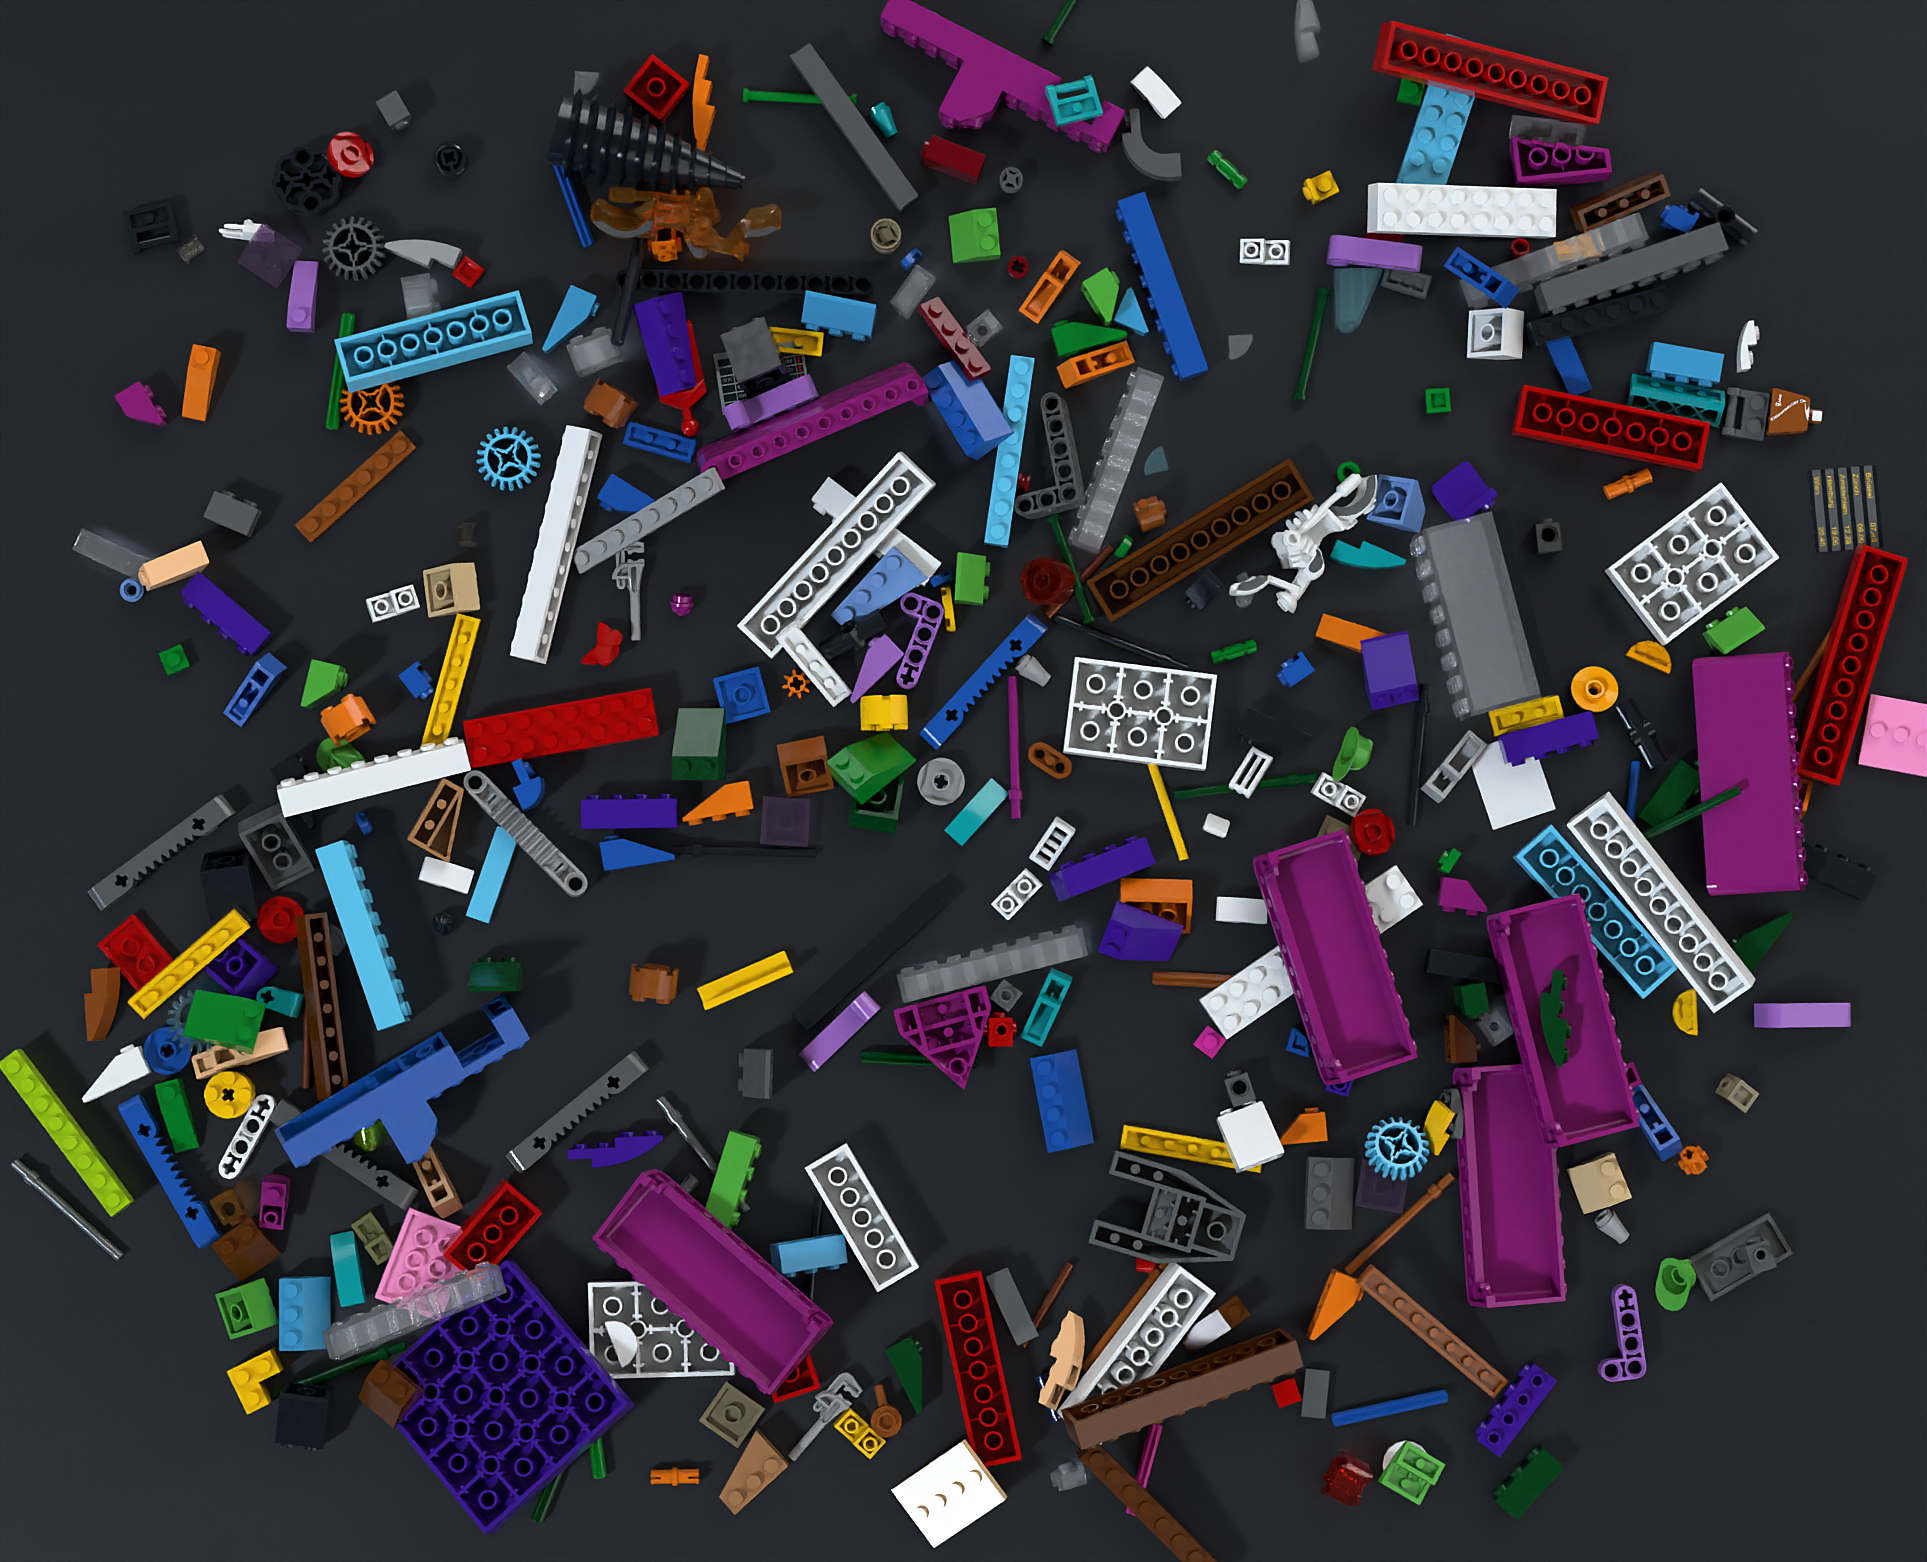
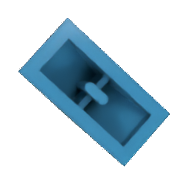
M1131 287L1127 289L1113 323L1141 336H1146L1149 330Z

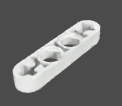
M265 1094L256 1097L219 1164V1172L224 1178L238 1177L270 1121V1115L277 1106L275 1099L271 1095ZM268 1099L270 1109H264L261 1116H265V1119L263 1120L261 1117L253 1115L254 1111L259 1113L262 1109V1106L259 1104L260 1101ZM252 1119L257 1120L260 1126L259 1130L255 1133H251L247 1129V1124ZM240 1140H244L248 1144V1150L244 1154H240L236 1150V1143ZM232 1153L235 1157L242 1158L241 1162L236 1160L233 1165L236 1171L227 1174L228 1169L225 1167V1164H231L234 1160V1157H230V1154Z

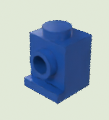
M1666 205L1660 215L1663 218L1660 225L1680 236L1692 230L1700 214L1695 212L1691 215L1689 214L1690 211L1682 205Z
M1302 651L1296 655L1298 658L1296 661L1292 657L1281 665L1283 670L1276 674L1283 686L1287 684L1290 688L1315 671Z
M417 661L398 676L416 699L422 697L424 700L435 691L430 684L433 681L425 670H419L423 666Z

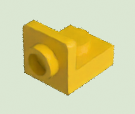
M1330 170L1312 179H1306L1303 183L1305 187L1302 188L1307 201L1311 200L1313 205L1340 192Z

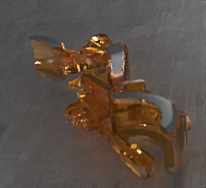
M611 187L609 189V200L611 202H646L637 208L622 209L611 205L604 199H598L592 204L590 215L594 225L607 233L608 236L622 239L635 237L651 238V242H655L658 230L673 228L683 233L684 240L692 256L697 260L705 259L713 250L734 255L742 262H744V256L749 257V242H745V236L762 237L770 235L781 228L782 222L781 210L775 204H769L761 208H752L746 214L745 219H741L726 238L719 237L716 229L714 230L712 226L721 221V214L716 208L713 192L708 187L700 188L696 196L691 195L689 190L685 191V195H676L677 190L675 189L671 191V194L653 191H636L633 187Z

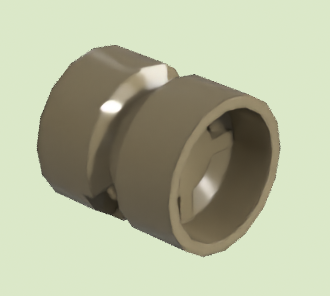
M887 218L880 219L874 223L870 234L872 246L882 254L895 252L899 248L902 239L899 225L892 219Z

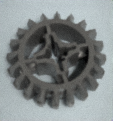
M350 217V224H347L343 218L341 219L342 226L340 228L336 223L332 225L336 230L334 233L330 230L326 232L331 239H323V243L329 245V247L322 248V252L330 255L326 256L324 261L326 263L332 262L328 268L331 271L337 268L335 274L340 277L344 273L345 280H349L351 274H353L354 280L358 281L360 273L364 279H367L366 271L370 270L372 274H375L376 271L373 266L382 267V263L378 261V258H386L384 253L379 252L380 250H385V244H379L385 238L383 235L376 236L380 232L378 227L371 230L373 226L371 221H368L364 226V218L362 217L358 219L357 224L354 217ZM357 231L368 234L373 244L359 242ZM348 233L347 242L337 246L339 239ZM355 241V244L360 249L359 251L356 250L357 253L353 255L349 248L352 247L351 245H353ZM372 251L370 258L359 266L361 257ZM336 254L348 255L352 267L341 264Z

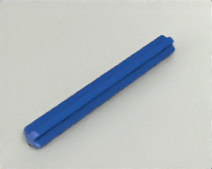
M1444 1389L1333 1413L1331 1418L1333 1425L1337 1427L1448 1402V1394Z

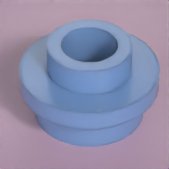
M129 578L121 584L120 594L126 601L136 602L142 598L144 586L139 580ZM131 586L136 587V593L130 595L128 591Z

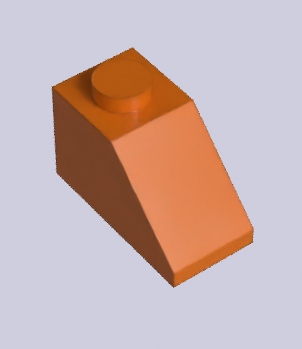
M1319 1107L1305 1108V1113H1299L1279 1137L1281 1145L1328 1141L1325 1112H1319Z

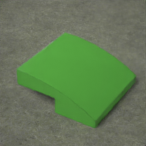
M1405 1441L1386 1466L1378 1482L1411 1502L1420 1505L1430 1485L1435 1486L1446 1464Z

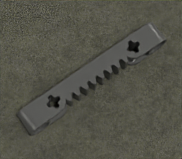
M223 794L218 795L92 887L88 894L101 912L107 910L136 888L137 880H143L142 873L150 875V868H159L157 862L166 863L165 856L173 858V851H182L180 845L188 847V839L196 841V836L205 837L235 816L236 812ZM197 820L205 821L203 830L196 829L198 825ZM121 876L128 877L125 881L127 886L119 884L122 881Z
M634 1050L510 1151L506 1158L519 1174H522L550 1151L553 1141L559 1140L557 1133L562 1136L565 1135V1127L568 1129L574 1127L572 1121L580 1123V1115L587 1117L589 1115L587 1109L591 1111L596 1109L594 1103L598 1105L603 1104L602 1097L609 1099L611 1097L610 1094L622 1092L650 1068ZM611 1076L613 1078L619 1077L618 1088L616 1086H609ZM536 1137L539 1139L545 1138V1148L542 1146L537 1148L535 1146L537 1143Z
M282 1098L270 1115L269 1120L280 1127L304 1111ZM337 1143L331 1151L325 1154L320 1153V1155L405 1211L408 1210L420 1192L416 1186L390 1169L379 1170L378 1164L370 1167L372 1160L368 1159L363 1162V1154L355 1157L356 1150L351 1149L347 1151V1143L341 1146ZM387 1176L389 1185L381 1186L379 1177Z

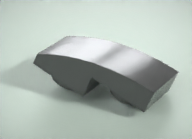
M1454 1088L1444 1089L1439 1101L1455 1113L1445 1132L1450 1135L1448 1139H1462L1464 1117L1459 1091Z

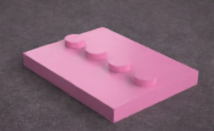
M1869 694L1857 764L1927 777V704Z
M409 1207L374 1297L440 1321L446 1313L462 1272L444 1257L440 1250L461 1226Z

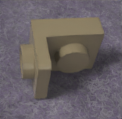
M1730 1073L1721 1080L1719 1087L1715 1091L1744 1113L1748 1111L1759 1095L1758 1092L1743 1080Z

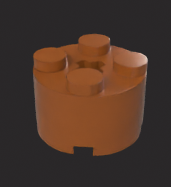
M598 378L583 401L585 403L583 408L593 415H602L604 423L612 428L619 429L624 427L639 403L632 401V397L611 384L609 386L605 383L604 379Z
M632 964L629 983V994L632 995V1000L645 1002L646 999L651 998L656 999V1003L670 1004V1001L676 998L679 969L675 968L671 972L669 966L643 964V968H637V964Z

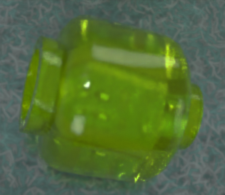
M377 1119L373 1126L367 1129L362 1128L355 1133L354 1143L361 1146L364 1151L376 1150V1147L381 1146L385 1141V1126L381 1119Z

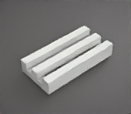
M1252 746L1229 783V788L1237 790V793H1242L1249 799L1272 763L1273 757ZM1254 754L1258 755L1257 759L1253 763L1244 780L1240 785H1238V780L1240 779L1241 775L1250 763ZM1262 759H1265L1264 764L1260 768L1248 789H1245L1246 785L1248 784L1252 775L1261 763Z

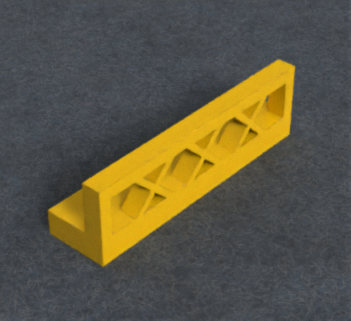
M784 950L701 986L697 990L704 1003L705 1010H708L789 975L794 971Z

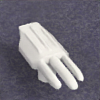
M250 219L245 220L243 225L224 224V227L229 229H219V232L224 237L250 241L272 242L274 230L268 229L264 224H254Z

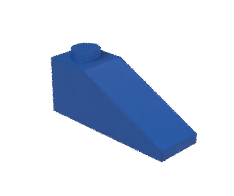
M1459 247L1455 249L1444 265L1445 268L1505 309L1520 290L1509 280Z
M614 474L610 475L597 496L598 500L601 501L599 505L609 512H612L614 509L617 512L635 514L656 501Z
M270 653L259 659L223 713L237 725L243 727L277 684L287 667Z
M619 835L604 837L605 842H599L604 871L676 860L674 854L626 839H619Z
M1641 1084L1634 1088V1097L1632 1099L1634 1106L1637 1107L1640 1114L1639 1126L1663 1162L1683 1150L1680 1138L1644 1085Z

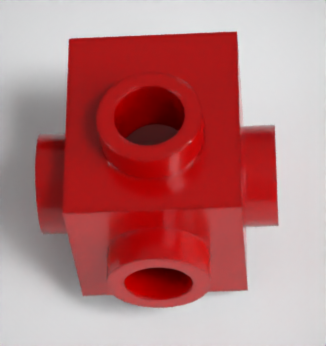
M1004 1011L992 1012V1016L988 1017L982 1035L985 1036V1044L989 1047L1013 1046V1036L1016 1035L1017 1030L1016 1021H1013V1018L1006 1015Z

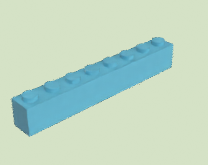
M1011 355L1003 415L1013 429L1014 434L998 445L984 545L1008 548L1035 358Z

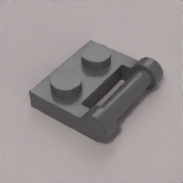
M1728 387L1726 395L1729 397L1725 426L1722 427L1721 435L1763 441L1770 394ZM1738 398H1744L1740 429H1735Z

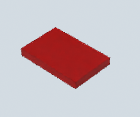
M132 914L97 944L116 967H120V972L136 991H139L174 960L135 914Z

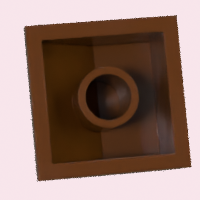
M254 1215L247 1218L211 1245L223 1263L242 1282L282 1254L265 1229L259 1228V1221Z
M381 1359L366 1377L358 1398L395 1429L423 1394L424 1390L391 1361Z

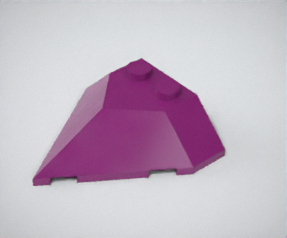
M985 985L893 1010L899 1034L964 1090L991 1011Z

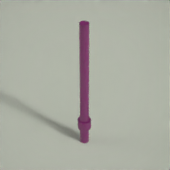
M1009 676L1011 790H1008V797L1011 800V819L1021 818L1020 800L1023 799V790H1020L1017 676Z

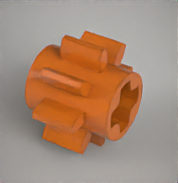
M793 670V676H784L788 684L782 686V688L790 689L789 697L795 693L801 699L803 691L810 693L809 689L806 688V684H810L812 681L809 679L804 680V671L801 675H797L796 671ZM795 678H798L800 682H804L798 691H796L795 687H790V684L794 683Z
M1699 1145L1696 1148L1688 1146L1679 1153L1681 1160L1678 1161V1164L1687 1175L1690 1173L1698 1175L1707 1168L1705 1161L1709 1157Z

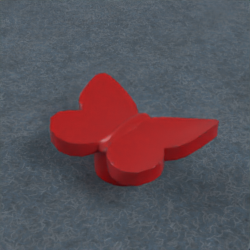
M599 622L597 630L598 643L580 662L584 665H595L597 663L602 666L609 665L619 654L618 645L622 641L621 632L616 629L612 631L606 624Z

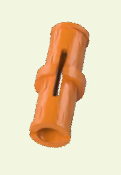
M1645 468L1635 474L1622 476V479L1603 486V490L1607 499L1611 500L1626 492L1632 493L1634 489L1651 483L1653 480L1648 468Z
M673 1467L668 1470L651 1469V1485L672 1484V1486H677L683 1483L699 1484V1468L678 1469V1467Z

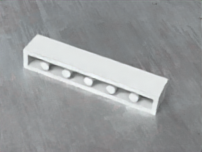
M828 477L811 500L816 511L823 516L827 513L833 517L831 521L833 523L856 497ZM896 528L873 552L880 559L895 546L929 577L919 584L923 587L928 584L930 578L934 576L942 565L941 562Z

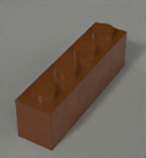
M1654 170L1570 207L1569 210L1576 229L1587 233L1669 197L1671 194L1663 173Z

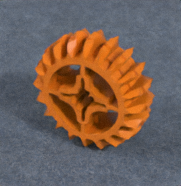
M392 381L381 384V388L379 390L376 389L373 393H366L363 390L349 393L348 390L343 389L342 393L348 396L347 398L340 399L341 403L347 404V406L341 408V412H349L344 417L345 421L353 419L350 426L354 429L359 425L358 432L363 433L367 427L368 435L373 434V428H376L378 434H382V426L387 431L391 430L387 423L391 421L394 425H397L398 422L393 417L394 415L402 417L403 414L397 408L405 407L404 403L397 402V400L404 398V395L402 393L395 394L400 390V386H392L394 383ZM387 391L391 398L389 411L382 406V400ZM356 395L362 399V406L359 409L358 415H356L354 410ZM364 396H366L369 399L372 398L373 400L374 398H376L375 402L381 410H378L376 407L373 408L372 406L371 408H368L369 403L364 398ZM371 413H378L383 416L380 420L373 422L363 420Z

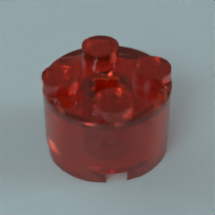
M1047 557L1037 558L1028 562L1020 575L1024 596L1032 603L1048 606L1063 604L1072 594L1076 579L1075 574L1064 561Z
M1340 1451L1339 1453L1342 1456L1340 1458L1334 1457L1324 1475L1323 1481L1327 1483L1325 1488L1321 1486V1494L1346 1507L1351 1505L1356 1507L1362 1497L1360 1493L1364 1485L1367 1486L1370 1483L1373 1473L1369 1471L1368 1463L1345 1451Z

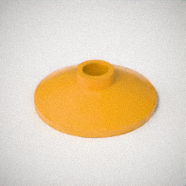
M1595 666L1586 667L1580 670L1573 678L1571 693L1573 699L1581 708L1587 711L1592 710V712H1602L1610 708L1616 701L1618 685L1613 675L1607 670ZM1589 689H1594L1597 695L1590 694Z

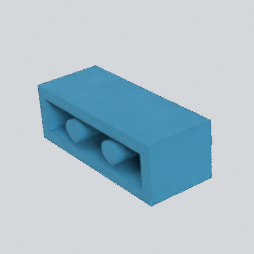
M1653 342L1650 345L1646 373H1651L1653 378L1666 379V376L1673 377L1675 382L1689 383L1690 380L1698 382V386L1712 388V385L1720 382L1724 354Z
M833 1233L769 1244L772 1267L784 1277L796 1276L797 1271H803L804 1274L816 1273L820 1267H825V1270L840 1268L839 1264L848 1263L844 1234Z

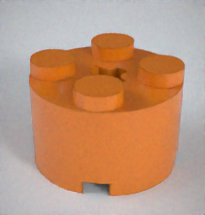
M353 694L342 698L341 704L336 707H327L320 713L322 716L320 721L335 746H341L340 741L346 739L347 743L359 738L370 730V723L376 724V720L361 696L355 697Z

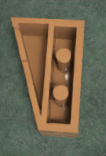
M442 777L407 836V840L449 863L464 789Z

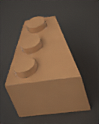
M758 1428L719 1496L735 1515L789 1465V1462Z

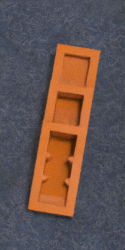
M699 54L692 101L695 139H697V147L705 152L716 110L714 106L708 105L713 87L712 81L705 80L710 62L709 56Z

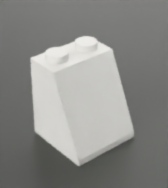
M1256 1100L1242 1104L1243 1108L1234 1111L1233 1108L1220 1112L1221 1117H1218L1216 1120L1236 1173L1280 1158L1284 1154V1149L1262 1101L1256 1103Z

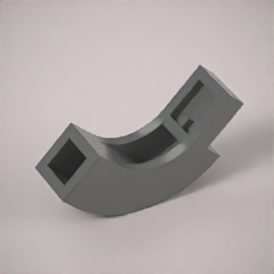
M1130 109L1129 116H1125V130H1130V133H1122L1121 135L1122 147L1130 163L1139 172L1152 179L1180 181L1182 177L1180 153L1160 154L1149 149L1141 137L1139 109Z

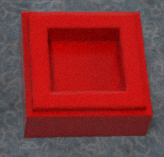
M465 256L452 273V276L472 289L485 272V269Z
M1294 1377L1271 1385L1279 1408L1302 1400Z

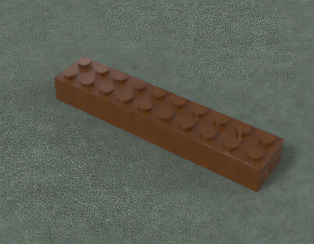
M1289 458L1086 581V585L1111 624L1314 500V497Z
M1278 1328L1062 1409L1061 1412L1068 1436L1081 1450H1090L1104 1441H1115L1120 1438V1435L1125 1433L1139 1432L1142 1430V1427L1149 1424H1160L1165 1418L1184 1415L1187 1410L1195 1407H1205L1209 1402L1216 1399H1226L1234 1392L1248 1391L1253 1388V1385L1258 1383H1269L1275 1377L1282 1374H1293L1298 1368L1304 1366L1296 1340L1282 1328Z

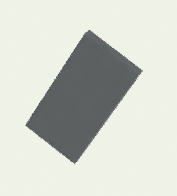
M1769 1212L1688 1258L1691 1260V1266L1694 1268L1697 1280L1711 1302L1759 1274L1749 1272L1741 1245L1747 1244V1239L1755 1236H1760L1761 1239H1768L1775 1263L1793 1254Z

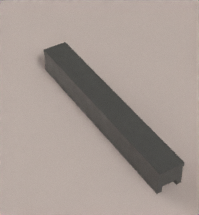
M808 43L796 53H792L790 61L898 212H902L905 207L918 199L919 195L812 45Z

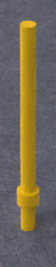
M1147 764L1179 860L1188 859L1189 857L1158 765Z

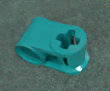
M267 986L258 991L256 999L259 1002L266 1003L267 1009L298 1018L305 995ZM271 991V996L274 997V1000L266 1003V998L263 997V994Z

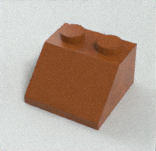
M824 736L777 745L788 798L834 789L832 775L826 763L829 759Z

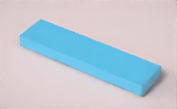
M497 826L466 913V916L486 923L490 922L517 842L502 827Z

